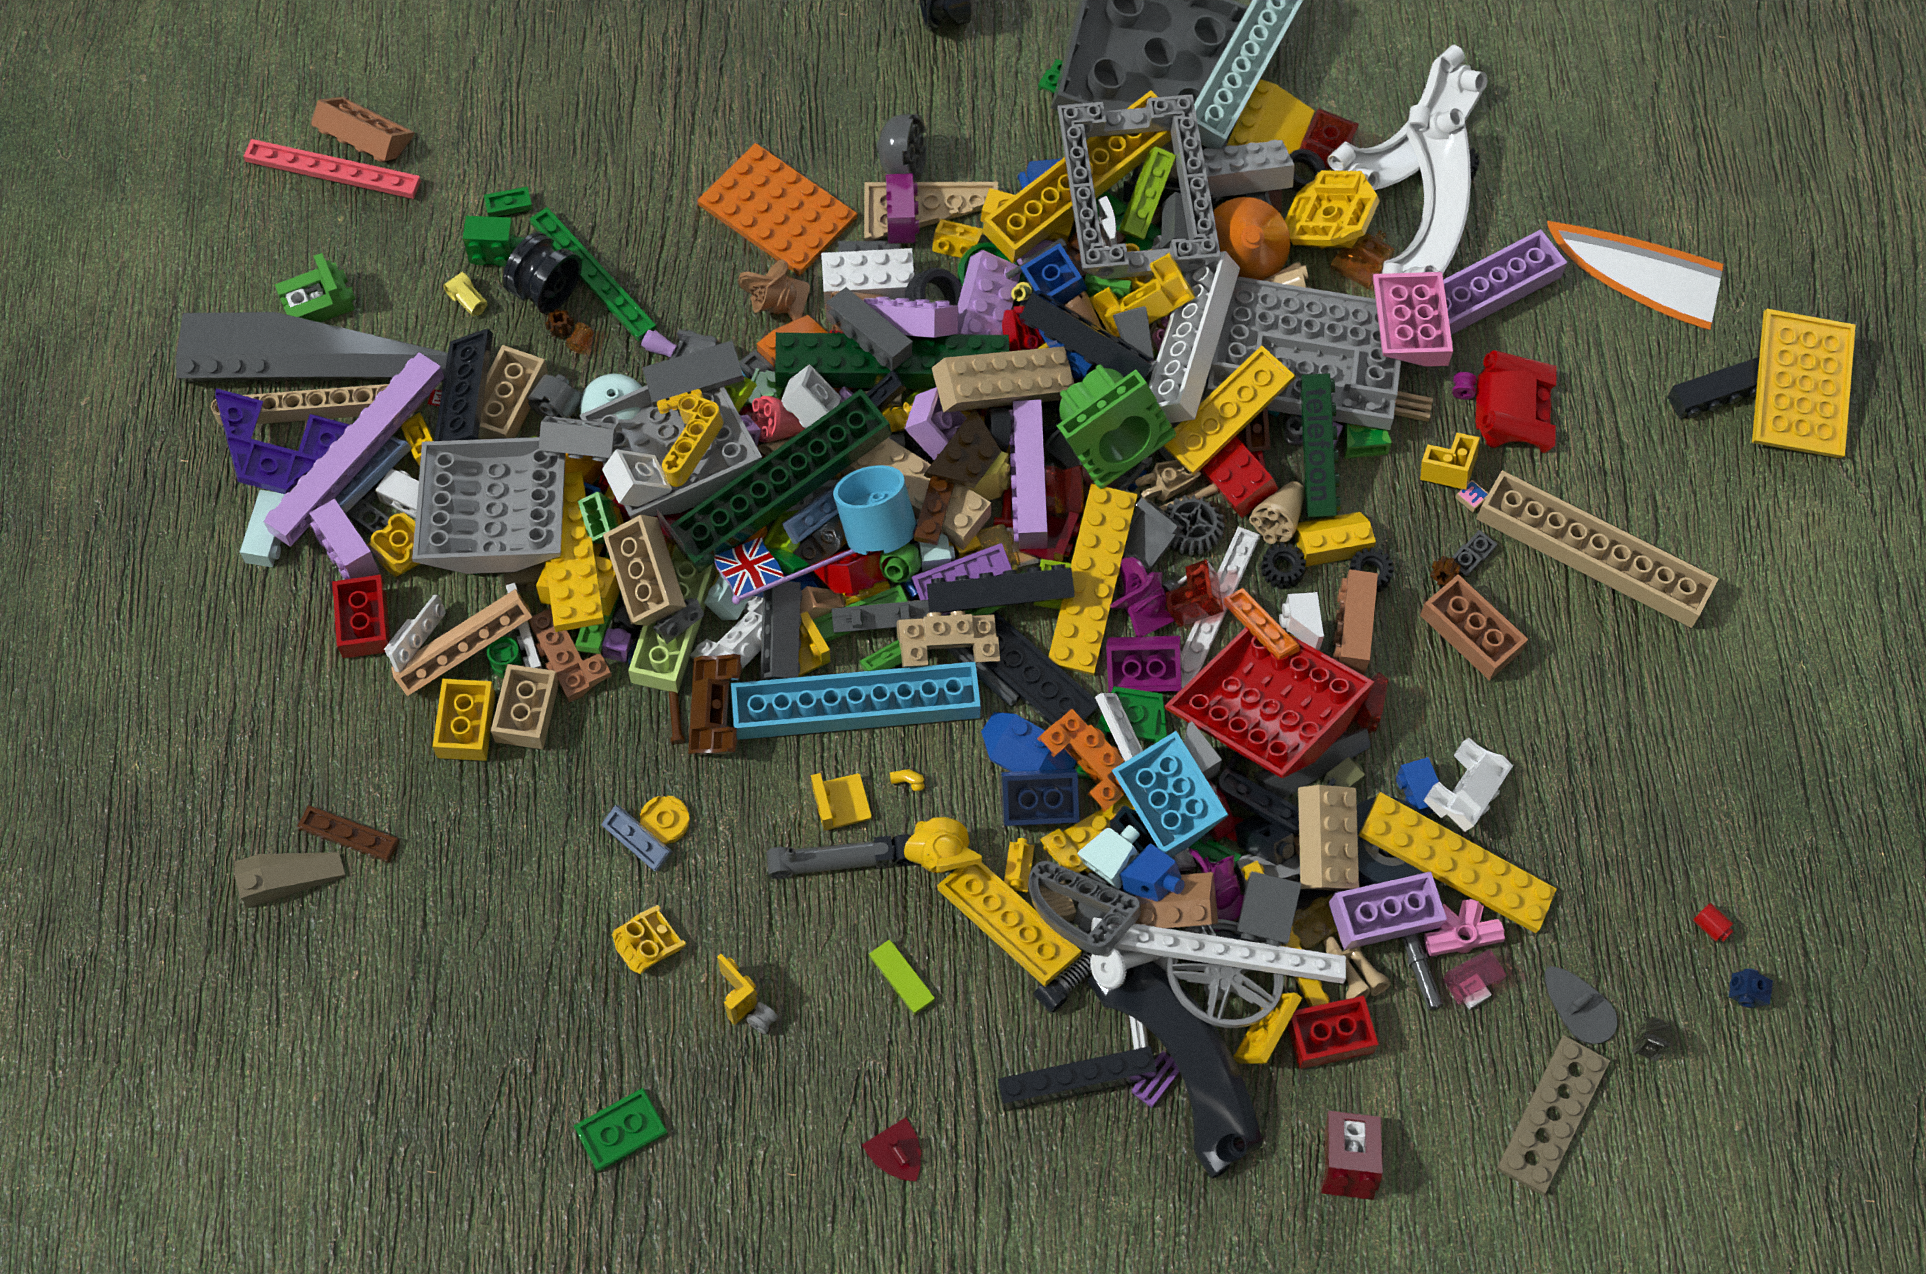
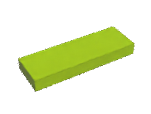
M890 939L869 953L871 960L913 1015H916L935 1001L934 996Z

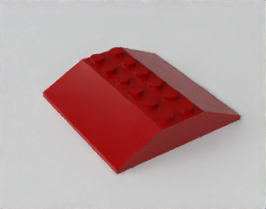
M1246 626L1165 705V709L1188 723L1192 721L1201 731L1283 779L1314 763L1345 732L1373 688L1374 681L1292 635L1290 636L1299 644L1300 651L1291 656L1289 654L1279 660L1272 652L1267 650V646H1264Z

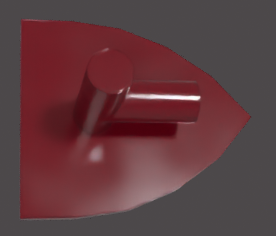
M906 1117L862 1144L869 1158L885 1173L901 1180L917 1181L921 1167V1150L916 1133Z

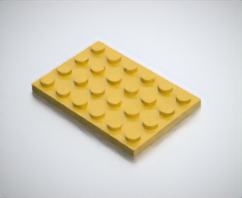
M1766 309L1763 312L1752 443L1840 459L1845 456L1855 324Z

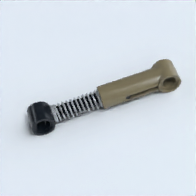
M1086 951L1079 959H1076V962H1073V965L1066 968L1063 974L1053 979L1045 987L1041 984L1035 990L1033 996L1050 1014L1056 1012L1067 1001L1069 991H1072V988L1078 985V981L1082 982L1081 979H1085L1088 973H1092L1090 966L1091 953Z

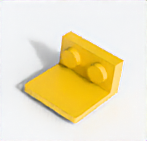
M807 611L800 614L802 621L799 627L801 647L798 659L800 663L798 677L831 662L830 649Z
M821 773L811 775L812 789L824 831L871 819V812L859 773L828 781H822Z
M720 954L717 956L720 972L735 988L727 995L724 1002L727 1017L735 1025L755 1008L757 992L754 988L756 986L747 975L742 977L737 971L739 969L738 965L732 958L728 957L726 959Z

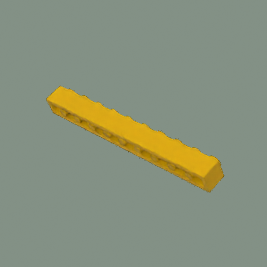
M1258 861L1248 864L1241 869L1246 882L1251 871L1264 874V868ZM1292 925L1288 944L1283 947L1302 949L1300 939L1294 934ZM1294 976L1309 1007L1329 1003V997L1326 992H1323L1320 980Z

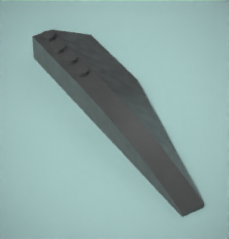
M278 312L183 313L176 353V378L182 382L392 380L395 375L405 368L406 363L419 352L440 365L443 375H445L448 353Z

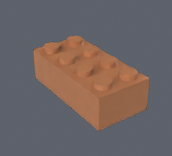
M1349 569L1347 577L1342 578L1341 588L1338 590L1337 602L1339 603V608L1335 616L1337 628L1333 636L1335 649L1331 658L1364 676L1371 654L1378 573Z
M1460 575L1455 576L1426 601L1420 614L1426 622L1489 681L1522 653L1528 642V638Z

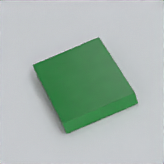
M644 1088L573 1125L598 1173L668 1134Z

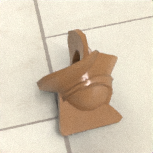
M783 259L778 260L770 268L766 276L752 272L740 273L738 279L740 288L752 294L750 300L752 301L754 313L762 311L775 314L788 313L792 321L802 318L810 290L809 283L787 276L788 264Z

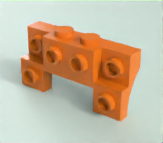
M1073 709L1068 711L1037 738L1039 742L1042 741L1052 752L1051 755L1053 757L1065 748L1071 757L1092 778L1097 786L1088 793V796H1092L1103 808V812L1107 811L1126 794L1112 772L1114 768L1124 762L1121 752L1105 740V735L1100 729L1094 728L1091 724L1088 726Z

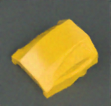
M658 905L637 914L630 921L615 929L612 934L616 950L632 971L642 974L647 968L662 959L680 951L686 945L685 941L680 940L661 914Z

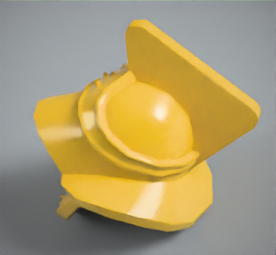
M935 817L929 821H919L916 823L914 834L906 842L904 848L905 857L909 861L921 864L922 867L933 873H942L982 862V856L968 848L970 841L966 827L961 822L948 817Z

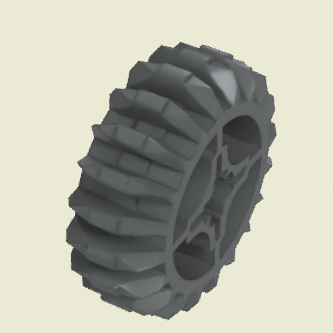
M1195 494L1192 495L1191 499L1184 495L1182 501L1176 498L1173 504L1169 503L1167 509L1164 510V512L1184 527L1182 530L1184 535L1180 533L1172 543V549L1180 548L1181 555L1185 551H1189L1191 557L1194 551H1197L1201 556L1203 549L1209 553L1212 546L1216 547L1219 540L1223 537L1222 531H1224L1225 527L1223 514H1219V507H1213L1212 500L1206 503L1204 496L1198 500ZM1194 520H1196L1195 526H1192L1191 530H1189L1190 524L1193 525Z

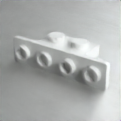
M433 595L415 619H407L384 648L395 672H401L446 614L439 595Z

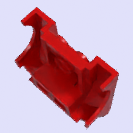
M1496 350L1486 354L1483 360L1485 368L1477 378L1476 430H1480L1486 440L1485 444L1492 448L1507 442L1521 441L1531 443L1537 446L1542 453H1546L1555 446L1556 425L1550 424L1551 389L1556 386L1557 366Z

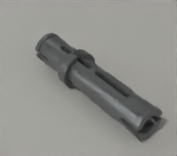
M1418 934L1402 937L1409 957L1407 961L1415 972L1427 1009L1434 1010L1443 1006L1444 1004L1428 966V956L1423 952Z

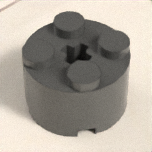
M545 374L527 400H530L528 402L529 406L542 418L551 416L571 419L580 405L583 394L568 385L569 381L564 376L558 374L554 377Z

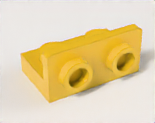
M941 219L934 232L932 251L961 258L969 248L981 242L983 229Z

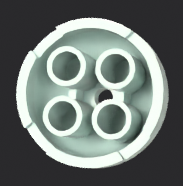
M623 374L600 376L593 380L583 391L579 405L580 415L640 389L642 386L633 378ZM627 408L613 415L617 416L618 419H633L641 408Z

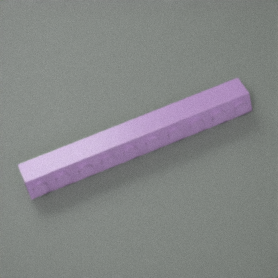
M420 352L414 358H411L406 363L405 368L392 378L385 390L377 394L374 402L369 407L363 409L359 418L345 429L344 434L339 440L334 441L330 445L327 453L315 461L313 468L298 480L297 485L292 491L283 496L280 504L268 512L264 520L268 532L291 547L310 526V523L313 522L309 513L336 498L444 379L441 366Z

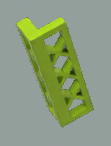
M1157 146L1149 150L1118 232L1124 235H1131L1140 240L1145 239L1176 157L1175 154Z

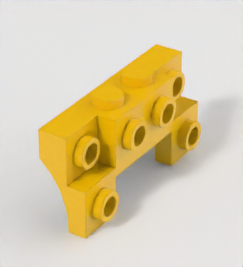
M1170 253L1150 263V269L1157 279L1118 300L1110 287L1090 297L1092 306L1101 318L1107 332L1121 338L1113 315L1145 306L1150 325L1151 322L1169 315L1171 311L1195 298L1193 289L1182 275L1180 267Z

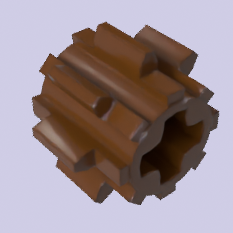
M555 309L553 313L547 314L548 321L545 322L546 330H550L551 337H561L563 339L564 336L572 334L571 326H574V320L569 318L568 311Z
M1442 556L1438 561H1433V570L1430 577L1437 581V585H1446L1455 576L1459 575L1461 565L1455 563V558L1451 557L1450 559Z

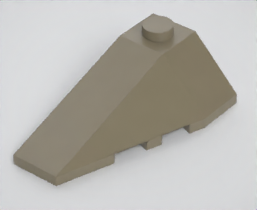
M339 852L257 854L235 862L237 887L240 898L247 908L346 877Z

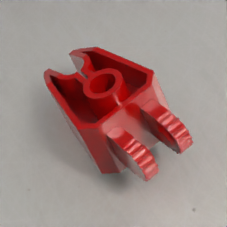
M1014 306V309L1005 310L1003 314L1002 329L1003 335H1009V352L1037 349L1044 344L1039 329L1027 326L1024 323L1025 320L1020 318L1024 306Z

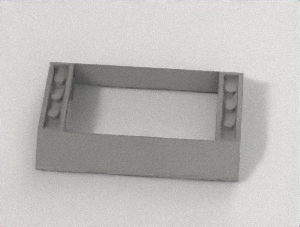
M1193 94L1148 98L1146 108L1104 111L1103 102L1059 105L1057 107L1083 271L1101 279L1154 275L1150 269V263L1168 253L1172 255L1182 272L1196 271L1220 259L1221 254ZM1170 130L1174 154L1176 155L1175 161L1189 240H1185V238L1172 239L1168 249L1127 252L1126 244H1115L1112 247L1102 248L1103 244L1086 137Z

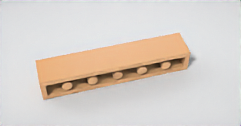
M514 589L418 650L401 672H395L394 667H391L394 679L404 693L409 696L532 618L529 607L517 590Z

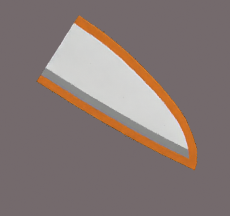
M1547 221L1548 229L1559 247L1580 268L1599 281L1665 315L1711 330L1724 264L1619 234Z

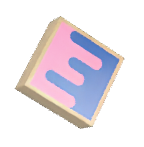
M1471 480L1468 483L1467 489H1461L1455 498L1471 512H1474L1483 504L1489 493Z

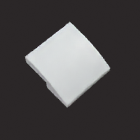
M1107 196L1098 200L1103 248L1112 247V245L1117 244L1115 216Z

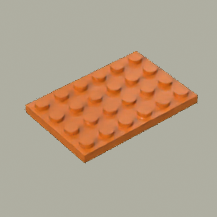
M756 143L697 199L700 207L775 260H785L788 264V269L798 276H801L821 253L857 219L855 211Z

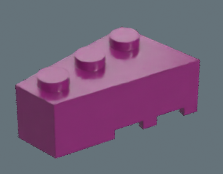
M886 174L888 244L915 243V234H919V220H915V215H919L918 201H914V196H918L917 182L913 183V174Z

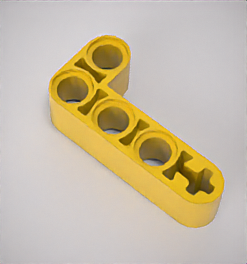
M693 394L683 395L677 402L682 420L687 425L662 462L665 478L670 486L673 487L685 484L723 426V419L718 405L713 401Z

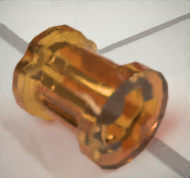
M578 322L574 326L575 331L572 336L565 341V345L576 353H583L585 350L584 345L588 338L593 336L594 332L586 324Z

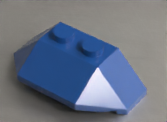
M994 712L981 731L989 760L1009 772L1073 769L1077 763L1065 748L1053 757L1051 755L1052 752L1042 741L1039 742L1037 740L1045 730L1017 714Z

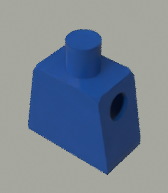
M1149 844L1119 874L1126 893L1153 901H1161L1170 891L1180 894L1185 885L1181 879L1177 862L1152 844Z

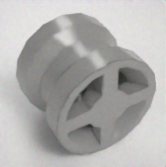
M761 1002L756 1004L753 1014H749L746 1017V1021L762 1034H767L769 1025L778 1019V1015Z

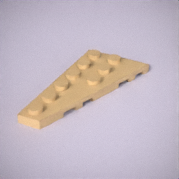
M865 182L864 241H875L888 237L886 182ZM917 182L918 196H914V201H918L919 215H915V220H919V228L938 223L941 219L949 220L980 211L983 208L989 188L998 190V182Z

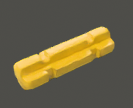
M700 389L692 390L690 393L703 398ZM685 392L669 397L670 400L667 401L666 398L657 401L660 414L668 413L670 409H673V411L678 410L677 402L679 398L688 393Z

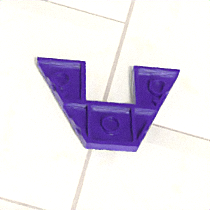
M217 388L215 391L218 409L238 482L281 494H286L295 487L298 480L313 468L315 461L327 453L330 445L334 441H338L344 434L345 429L350 425L310 414L299 450H291L252 439L263 401Z

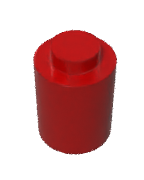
M1711 902L1693 919L1715 942L1718 939L1724 942L1733 933V930L1730 928L1733 923Z

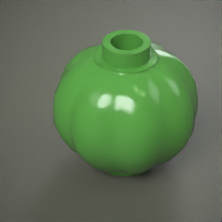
M908 542L901 548L889 553H884V550H881L879 566L883 576L891 582L911 581L912 577L917 575L921 568L922 559L919 555V550L914 544ZM887 557H890V559H889V561H888V563H887V565H886V567H885V571H884V570H883V562H884V559H886Z

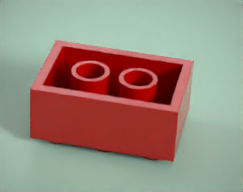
M1236 436L1200 469L1202 474L1241 519L1279 490L1273 477Z
M381 575L332 581L336 641L342 658L385 653L384 648L390 642L386 586Z
M1364 996L1295 1010L1287 1024L1299 1069L1373 1054L1379 1045Z

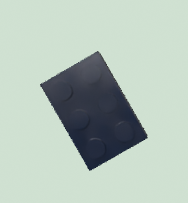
M1075 769L1001 772L1002 821L1004 826L1079 822L1078 773Z

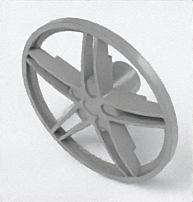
M1218 919V924L1190 926L1184 931L1207 935L1205 931L1207 930L1209 935L1216 936L1213 929L1236 932L1238 923ZM1256 939L1257 943L1266 944V941ZM1168 957L1167 960L1168 979L1178 1000L1196 1017L1212 1025L1226 1028H1241L1253 1025L1271 1013L1282 994L1283 974L1273 973L1274 989L1271 996L1243 975L1250 969L1212 963L1175 964L1176 958ZM1190 971H1204V973ZM1177 979H1185L1187 982L1205 983L1204 990L1209 996L1207 1013L1191 1003L1181 990ZM1230 992H1234L1248 1002H1254L1263 1008L1257 1014L1244 1019H1221ZM1216 1000H1222L1219 1007L1217 1017H1214L1213 1012Z

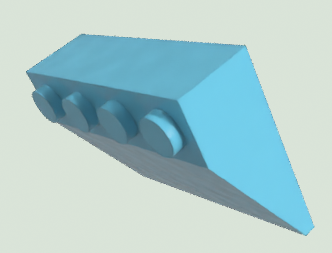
M1177 731L1112 770L1158 848L1171 858L1190 847L1228 816Z

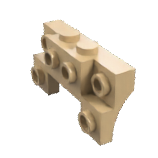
M965 611L951 612V615L941 616L940 612L927 613V617L923 619L897 621V635L903 668L928 666L927 650L973 646L974 662L976 664L1000 661L998 637H996L994 615L972 616V614L965 615Z

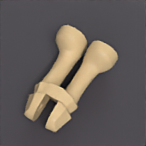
M1330 936L1324 940L1326 953L1346 956V980L1349 985L1346 999L1364 996L1366 999L1369 993L1372 996H1376L1390 986L1391 982L1387 976L1377 972L1364 957L1360 950L1361 946L1346 949L1342 952L1333 937ZM1352 959L1363 974L1366 983L1355 971L1349 960Z

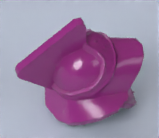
M1134 557L1123 558L1120 565V573L1124 592L1117 601L1110 604L1111 609L1125 608L1131 617L1137 637H1143L1173 622L1175 616L1164 610L1166 595L1164 588H1162L1163 573L1150 572L1148 574L1141 561Z
M1190 848L1188 852L1197 861L1201 873L1214 872L1218 919L1235 920L1240 915L1244 897L1240 892L1238 884L1240 882L1237 881V875L1234 874L1235 855L1214 863L1209 862L1208 858L1203 859L1197 850ZM1213 929V930H1214L1215 932H1219V931H1221L1222 929Z

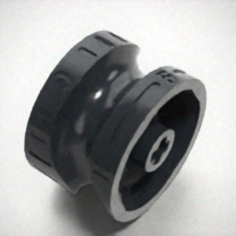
M919 0L926 30L940 28L942 20L948 17L953 18L958 25L971 22L970 0Z
M534 232L524 238L512 252L503 272L502 284L506 291L523 302L527 298H533L539 312L549 314L550 312L553 313L555 309H559L574 291L581 275L582 260L579 255L569 249L563 248L554 251V240L542 232Z

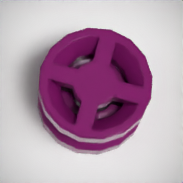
M1470 372L1455 374L1453 377L1455 384L1452 389L1453 396L1463 400L1473 398L1476 394L1474 387L1477 381L1476 376Z

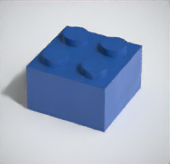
M1060 243L1021 266L1023 274L1034 292L1040 290L1061 304L1087 290L1083 278Z

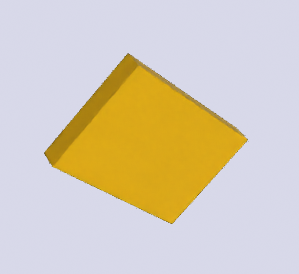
M1296 993L1281 994L1278 1003L1271 1013L1249 1027L1233 1059L1239 1064L1267 1063L1302 997Z

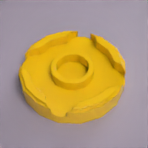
M674 796L654 797L641 810L640 824L664 844L678 841L689 828L690 818L687 807Z

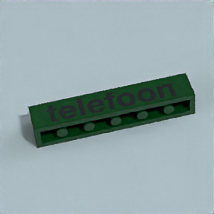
M1330 373L1301 375L1300 391L1306 517L1337 516V511L1341 510L1340 497H1336V487L1340 486L1339 473H1335L1334 465L1338 464V449L1334 450L1333 440H1337V426H1333L1332 417L1336 416V403L1331 401V393H1335V379H1330Z

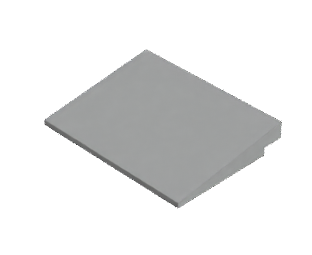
M1237 277L1211 363L1205 399L1262 345L1288 368L1296 378L1267 405V410L1302 415L1300 376L1330 373V379H1335V393H1331V401L1336 403V416L1332 417V421L1390 430L1394 419L1401 360L1386 357L1382 354L1376 299Z

